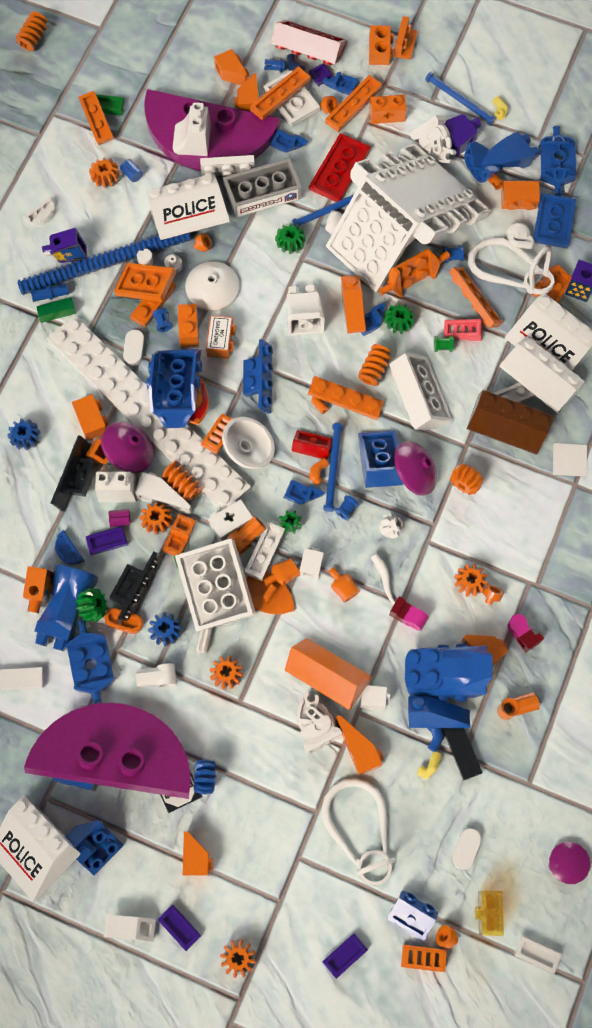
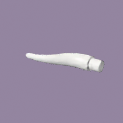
M376 553L371 559L381 575L385 592L394 605L395 600L390 590L388 568L383 559Z

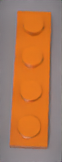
M298 66L250 106V111L263 121L311 81V76Z
M368 75L325 119V123L339 133L370 101V97H374L382 89V83Z
M453 267L449 271L453 282L462 289V294L470 300L472 308L481 315L483 323L489 328L499 327L503 321L464 268Z
M317 376L313 377L307 394L375 420L379 418L384 402Z

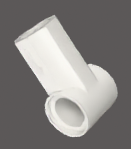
M161 664L156 668L136 670L135 675L138 688L149 686L171 687L176 685L174 664Z

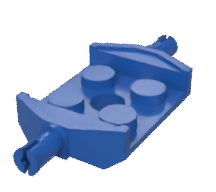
M556 125L553 127V136L543 138L539 144L541 155L540 180L554 186L556 196H562V186L574 182L576 179L575 141L571 137L562 136L560 134V126ZM555 155H560L563 159L558 160L555 158Z
M82 620V622H77L80 631L79 635L65 645L71 666L73 687L77 692L91 694L94 704L102 703L100 694H102L103 690L110 687L115 680L106 637L89 633L86 621ZM89 660L96 661V667L92 670L86 668V663Z

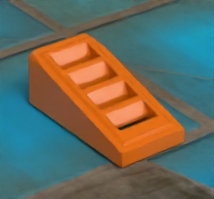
M221 414L201 442V446L217 454L224 446L222 439H220L222 438V431L232 418Z
M403 945L401 967L445 972L447 951L444 949ZM409 950H413L412 964L408 963ZM418 951H422L421 965L417 964ZM426 952H430L429 966L426 965ZM435 953H439L438 967L434 966Z

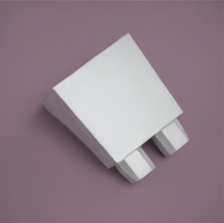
M193 103L190 106L188 115L175 125L173 151L176 154L208 156L211 124L208 107H204L203 103Z
M307 285L305 287L306 293H299L296 286L289 287L287 294L288 335L324 333L325 318L319 292H317L315 285Z
M104 465L100 472H96L95 491L99 502H137L135 490L138 485V473L125 472L114 465Z

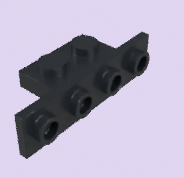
M80 435L77 436L50 503L63 512L71 495L86 497L99 464L95 459L86 458L91 443Z
M153 551L143 571L127 564L109 596L110 600L124 606L118 616L119 625L122 626L124 621L129 620L132 614L130 609L133 604L138 603L142 587L145 588L150 580L149 574L151 570L155 571L159 562L157 560V552Z

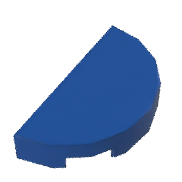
M62 530L55 542V551L58 557L70 565L85 562L66 532Z

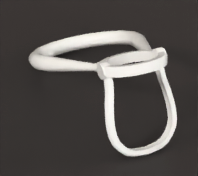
M490 238L476 244L468 254V266L472 273L480 279L493 283L523 287L530 294H545L552 290L554 286V277L549 271L552 254L549 247L543 248L535 259L532 260L522 248H515L508 239ZM491 245L506 246L531 265L530 272L526 274L524 282L521 284L481 271L475 263V256L484 247ZM547 252L544 269H541L537 263ZM543 274L545 277H548L551 281L550 285L543 289H535L534 275Z
M358 778L344 779L333 785L324 797L321 809L323 823L331 836L357 866L358 876L369 885H381L390 877L392 863L395 862L394 857L388 858L387 810L385 799L379 789L366 780ZM353 786L366 789L375 798L378 805L383 851H368L358 860L336 829L330 816L331 802L337 792L346 787ZM370 854H377L385 859L361 869L362 861ZM388 865L387 875L381 881L372 882L363 875Z

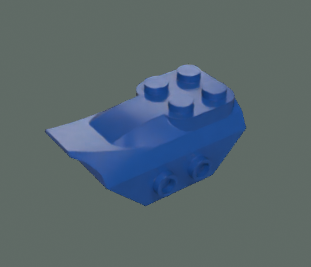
M201 349L164 350L152 354L151 362L148 363L150 376L146 380V386L149 389L150 411L159 418L164 428H185L191 415L196 411L197 390L201 387L199 372H202V361H200Z
M456 644V647L437 645V648L411 649L405 658V684L410 696H429L444 702H448V699L466 702L467 698L486 695L487 684L492 679L493 654L487 651V646H468L467 644Z

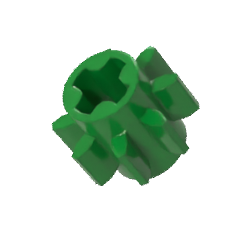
M286 510V515L279 517L280 521L283 522L279 526L285 528V534L288 532L296 534V529L302 528V525L298 523L302 521V516L297 517L296 511L289 513ZM288 520H291V522H294V524L291 525L288 522Z

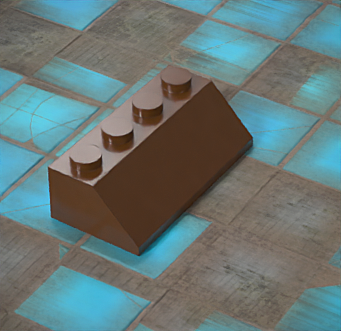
M482 390L477 396L466 429L537 455L549 432L554 416Z

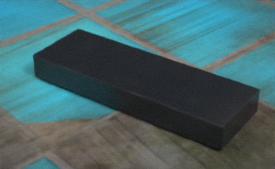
M442 728L462 780L465 781L482 774L483 772L465 729Z

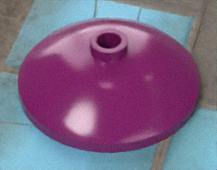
M115 422L109 425L103 432L101 438L103 452L106 458L118 469L125 472L140 473L152 464L155 455L154 446L149 436L140 427L129 422Z
M406 441L396 448L394 460L401 481L416 495L425 496L430 494L435 489L437 482V470L432 457L421 445L415 442Z

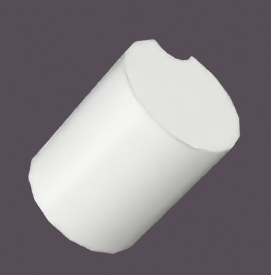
M148 249L139 250L137 253L138 264L154 266L151 251Z

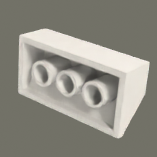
M528 336L516 345L499 366L557 413L576 396L585 383L579 375L572 372Z
M405 353L389 364L414 430L426 431L453 422L428 357Z

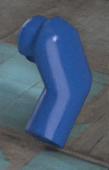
M427 728L433 737L427 748L432 752H437L444 739L442 728Z

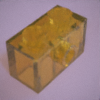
M478 891V906H475V919L478 920L479 935L504 936L503 891Z

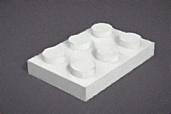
M292 70L264 85L263 91L267 93L289 75ZM303 87L277 109L292 127L320 111V106L307 89Z
M254 155L200 158L201 175L214 173L215 177H226L254 169Z

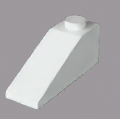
M142 472L135 490L138 500L152 504L158 502L159 506L164 503L166 508L191 515V506L155 473L148 472L147 474Z

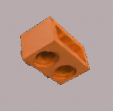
M370 25L369 65H389L390 58H393L394 47H390V44H393L394 34L390 33V26Z

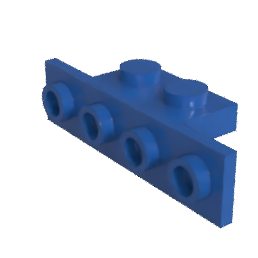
M259 339V356L243 360V395L248 397L258 394V408L270 414L273 404V348L265 340Z

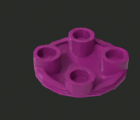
M563 842L557 845L551 852L548 864L552 874L565 884H577L583 881L588 876L591 867L587 851L581 845L574 842Z

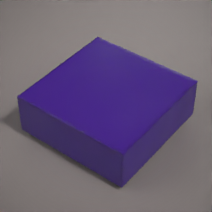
M323 63L309 71V75L318 87L323 84V78L327 77L329 79L333 77Z

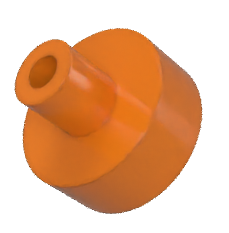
M325 96L320 103V108L325 114H331L338 107L337 99L334 96Z
M206 233L196 236V243H194L196 250L199 249L202 252H206L212 249V241Z
M486 585L483 594L487 597L485 603L492 605L494 601L500 602L504 592L493 585Z
M447 925L441 926L436 933V943L445 949L452 948L458 943L456 930Z

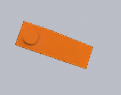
M359 275L341 277V295L347 334L366 332Z
M341 715L336 716V722L342 731L343 739L358 775L360 776L380 768L383 765L381 761H384L380 749L376 750L375 745Z

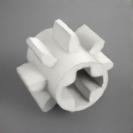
M392 514L383 516L384 519L379 524L380 532L386 535V537L390 536L391 539L398 537L399 532H402L403 529L401 518L397 517V515L392 516Z

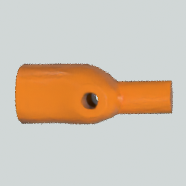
M290 558L282 563L273 565L271 568L272 575L263 579V582L266 586L275 581L280 585H285L300 576V572Z
M335 567L328 571L334 578L331 588L344 603L360 593L359 588L355 585L349 574L341 576Z

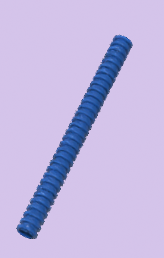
M190 232L160 240L159 234L156 237L153 235L150 239L147 237L146 240L141 239V242L136 241L135 244L132 242L129 246L127 244L125 247L120 246V249L114 248L113 251H104V254L98 253V256L93 255L92 258L89 256L86 260L83 258V261L77 260V263L71 262V265H62L61 268L56 267L55 270L50 269L49 272L46 270L43 274L40 272L39 275L34 274V277L28 276V279L23 278L22 281L19 279L17 284L22 295H25L27 292L29 294L31 293L30 291L41 289L42 287L46 288L48 285L51 287L54 283L57 285V282L63 283V280L68 281L69 278L74 279L75 276L77 278L79 275L84 276V273L90 274L91 271L95 272L97 269L100 271V268L106 269V266L111 267L112 264L115 266L116 263L127 262V259L132 260L133 257L136 259L139 250L148 249L151 253H154L155 250H163L164 247L169 248L170 245L175 246L176 243L178 245L180 242L185 243V240H191Z

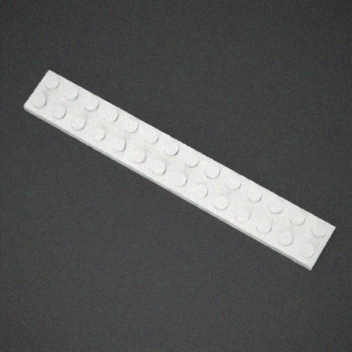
M75 315L47 337L48 341L132 424L140 427L149 436L153 445L171 463L178 461L176 467L184 466L181 472L189 471L187 478L191 475L194 476L192 483L199 481L197 488L204 486L202 493L220 511L224 510L230 502H237L251 489V486L218 454L201 446L203 439L188 425L185 428H164L159 418L150 411L149 389H147L146 384Z

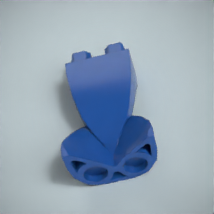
M518 131L502 139L491 150L478 142H470L466 147L464 156L466 166L478 182L483 183L496 175L504 167L526 168L530 166L532 161L540 154V150L535 146L530 148L531 140L528 134L521 135Z
M55 564L52 583L54 596L37 621L34 632H37L36 644L47 647L49 638L53 637L56 638L53 649L63 652L66 650L65 645L73 640L78 617V609H76L78 607L76 600L79 599L78 594L85 589H93L99 577L83 570Z

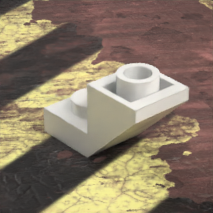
M106 915L104 937L153 941L156 919Z

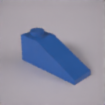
M408 696L409 728H470L469 709L429 696Z

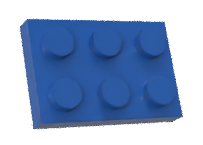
M541 193L533 235L535 243L568 249L576 199Z

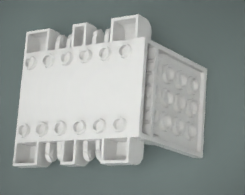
M414 143L402 147L398 157L391 152L383 153L378 164L370 158L355 163L351 170V179L358 188L326 247L356 275H359L360 279L374 292H378V289L384 285L389 277V270L395 267L405 248L415 238L422 244H428L443 237L446 232L453 233L462 229L465 224L472 225L485 219L491 209L480 201L470 189L464 187L440 166L434 157L428 155Z

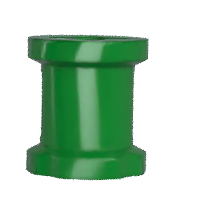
M434 336V352H438V350L453 352V336H449V338Z

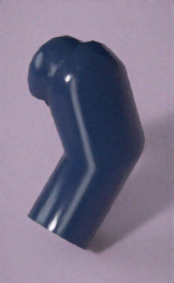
M294 54L287 55L289 71L295 70L298 66L302 70H306L305 66L295 61Z

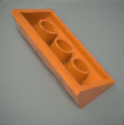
M308 638L291 647L285 667L287 673L348 710L352 709L372 679V676Z

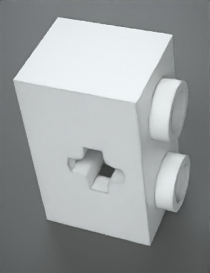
M240 499L237 502H230L224 510L212 513L208 522L221 542L227 540L232 532L241 529L253 517Z

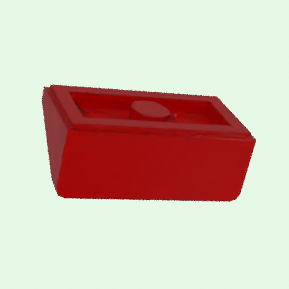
M297 430L291 450L296 453L320 459L325 458L327 460L333 439Z

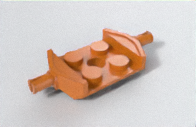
M429 249L422 251L389 270L387 285L379 288V293L383 296L389 291H394L400 298L403 297L402 290L409 288L427 276L435 279L441 262L450 258V254L448 251H445L437 256Z

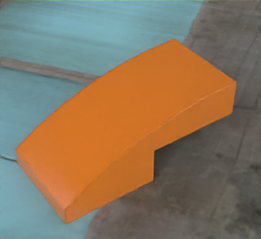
M178 514L171 527V533L163 546V552L173 556L183 553L196 520Z

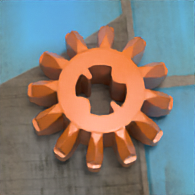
M105 157L101 161L97 159L96 163H91V168L89 169L91 180L98 187L101 185L106 188V185L112 187V182H117V177L120 175L116 162L113 163L111 158L107 161Z
M465 464L455 467L450 478L453 486L468 495L476 494L484 480L481 473L471 468L470 465L467 466Z
M155 502L153 507L148 503V510H141L144 514L139 517L140 521H143L141 526L146 528L148 533L153 530L154 534L157 535L158 530L164 533V527L170 528L169 522L173 518L170 515L171 510L166 509L164 503L159 506L158 502ZM154 516H157V517L159 518V520H156V521H155V519H153V517H154Z
M465 564L464 569L459 568V574H455L454 579L457 582L454 585L455 587H461L458 591L459 593L466 591V597H469L470 592L476 597L478 592L483 593V587L487 585L485 581L487 574H481L482 568L476 570V564H473L471 569L468 564ZM468 577H470L471 580L474 579L473 584L470 583L471 581H467Z
M221 656L219 657L221 663L213 661V665L216 668H210V672L214 673L210 676V679L216 680L214 683L216 687L222 683V690L226 689L227 684H229L230 689H233L232 683L234 682L236 685H239L240 681L237 678H243V673L239 672L243 667L242 665L236 666L238 664L237 659L231 663V656L227 657V661H224V658ZM224 669H228V677H225V674L222 676Z
M233 940L231 941L232 950L228 946H224L228 955L220 954L221 958H227V961L221 963V967L230 966L226 970V974H229L234 969V978L237 977L238 970H240L242 977H245L244 968L249 972L253 970L248 965V962L256 963V960L249 959V956L256 954V952H247L251 946L250 943L245 948H242L243 940H239V945L236 947V943ZM236 952L244 956V960H241L243 962L241 965L232 960Z

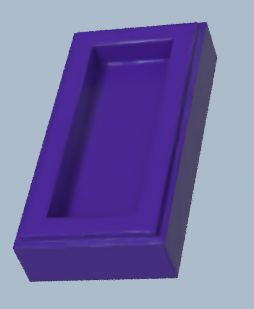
M123 526L85 536L91 556L128 545Z
M173 904L157 919L185 951L201 937V934Z
M353 933L322 962L337 979L368 949L356 934Z

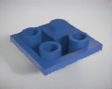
M99 820L75 826L65 836L81 853L76 860L92 875H95L124 846Z

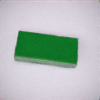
M72 297L36 306L41 323L76 314Z

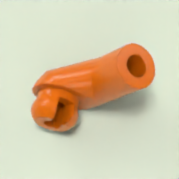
M312 396V404L321 414H325L329 410L328 406L323 400Z
M325 458L310 468L309 479L314 485L322 482L320 477L321 471L329 466Z

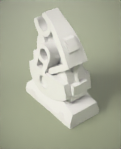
M435 115L409 133L413 140H419L422 149H425L428 155L434 157L436 162L453 163L454 160L449 159V154L456 155L457 152L451 149L452 141L449 130L445 126V115Z
M305 693L296 713L297 724H299L301 729L300 734L306 741L303 748L307 756L343 736L342 731L335 727L334 718L328 712V709L319 703V696L315 695V700L309 702L307 700L309 693Z

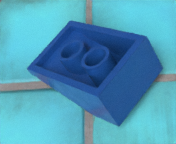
M395 430L358 433L365 487L403 485L395 467L394 456L396 448L399 446Z

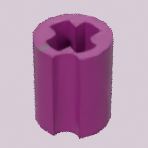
M129 509L111 510L108 512L110 527L131 525Z

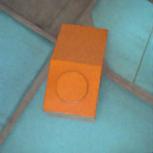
M252 74L237 89V97H234L235 108L251 112L250 106L259 99L256 74Z
M465 635L461 641L468 646H487V651L493 654V666L508 652L506 649L507 645L495 636Z
M184 832L183 876H209V871H213V858H210V854L189 832Z

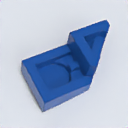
M337 72L336 76L327 79L326 77L322 80L324 85L346 95H350L360 84L359 78L341 75V72Z
M278 129L270 146L287 153L306 146L308 140L297 134L293 137Z
M385 302L371 308L369 313L364 314L366 332H361L363 337L379 329L386 306Z
M291 479L283 498L302 505L322 497L325 492L313 486L307 487Z

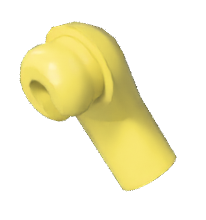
M497 96L492 101L497 107L495 116L496 119L503 120L507 115L508 107Z
M433 752L427 768L420 766L417 775L423 777V779H429L437 771L442 755L438 752Z

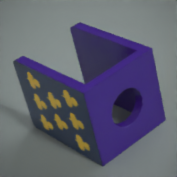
M578 260L565 295L587 302L592 293V264Z

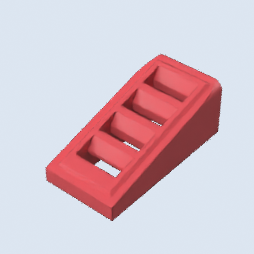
M481 319L445 320L444 338L453 336L457 340L482 341ZM451 326H454V333H450ZM458 326L461 327V333H458ZM466 327H469L468 333H465Z

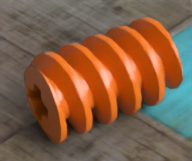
M32 11L19 33H17L16 42L22 48L31 52L34 51V46L38 44L37 41L41 40V36L47 30V19L42 14Z
M379 344L372 345L365 363L362 364V369L359 370L358 378L368 385L378 386L379 382L377 380L382 379L380 374L385 373L384 368H387V362L391 361L389 356L391 351Z
M173 461L164 471L162 480L167 482L175 492H178L186 502H189L200 495L204 486L197 488L199 481L192 483L194 476L191 475L187 478L189 471L181 472L184 466L176 467L178 461Z

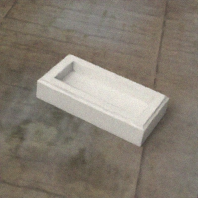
M521 935L514 956L552 974H555L562 953Z

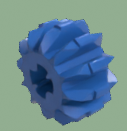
M20 418V423L13 421L14 427H9L10 433L7 435L11 445H16V448L19 450L22 447L28 450L29 445L35 448L34 442H39L40 440L38 437L40 430L37 429V424L35 422L32 423L29 418L25 422Z
M165 612L162 613V618L155 615L157 621H150L149 623L153 627L148 628V632L153 633L150 636L151 640L156 639L157 645H160L163 641L165 647L168 646L169 640L172 644H175L173 637L180 638L178 632L182 630V627L178 625L180 623L179 619H174L173 614H170L167 618ZM164 626H167V627H168V629L166 630V633H163V632H162V630L164 629Z
M203 759L197 760L195 763V793L207 795L214 792L216 777L215 761Z

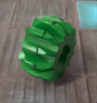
M290 223L288 227L283 224L282 229L278 228L275 241L277 242V247L282 248L283 253L288 251L291 254L292 251L298 253L299 248L303 249L306 237L303 229H299L298 224L293 227Z
M397 303L396 307L391 305L389 310L385 312L384 322L387 324V329L393 328V333L399 331L400 334H403V330L410 331V327L414 326L415 319L412 307L406 308V303L403 306Z
M88 588L78 594L79 599L76 600L78 607L76 609L79 610V616L83 617L84 621L95 622L106 616L105 611L108 610L106 606L107 600H105V594L101 593L100 589Z

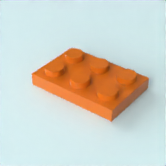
M127 263L114 293L116 296L163 302L176 275V271L174 268Z

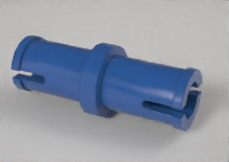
M66 283L53 287L49 285L44 289L30 291L33 302L45 299L53 300L54 297L69 295Z

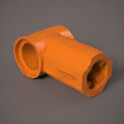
M254 516L241 529L232 532L227 540H235L240 555L251 547L252 542L266 530V527Z
M534 692L516 698H507L498 706L497 714L501 719L509 720L515 716L539 710V700ZM504 705H509L512 708V713H507L504 710Z

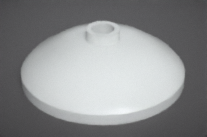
M216 261L205 262L196 266L189 273L185 284L186 294L191 303L196 304L199 309L219 311L230 306L237 298L239 279L235 271L228 265Z
M237 417L225 426L222 434L223 445L227 454L237 464L248 469H260L272 460L275 451L274 441L269 431L260 422L249 417Z

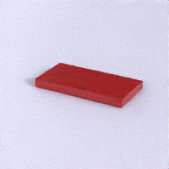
M340 133L311 181L309 190L335 202L342 200L353 182L351 179L352 168L356 162L366 159L371 146Z

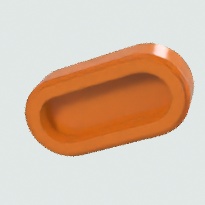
M111 608L106 612L104 619L110 628L130 634H137L143 628V620L138 614L132 613L129 620L124 621L121 626L118 624V616L122 609Z

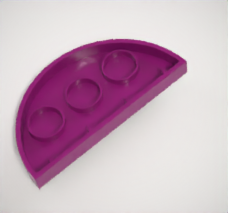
M150 89L146 91L144 109L147 127L153 141L169 158L192 169L201 170L200 158L254 155V159H256L271 145L278 129H280V118L268 116L262 121L253 112ZM193 103H203L204 107H208L211 128L208 156L179 155L173 151L175 125L188 115L190 106Z
M92 704L61 716L38 737L24 765V770L27 774L189 799V763L177 736L163 721L153 714L126 704Z

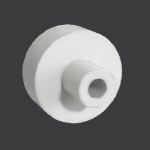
M169 255L164 260L165 267L174 268L176 273L182 270V259L178 255Z

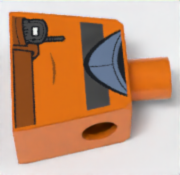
M27 567L23 598L29 600L28 612L39 613L41 602L48 603L53 583V572L48 569Z

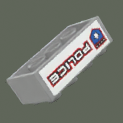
M291 158L223 177L224 191L234 218L301 199L302 187Z

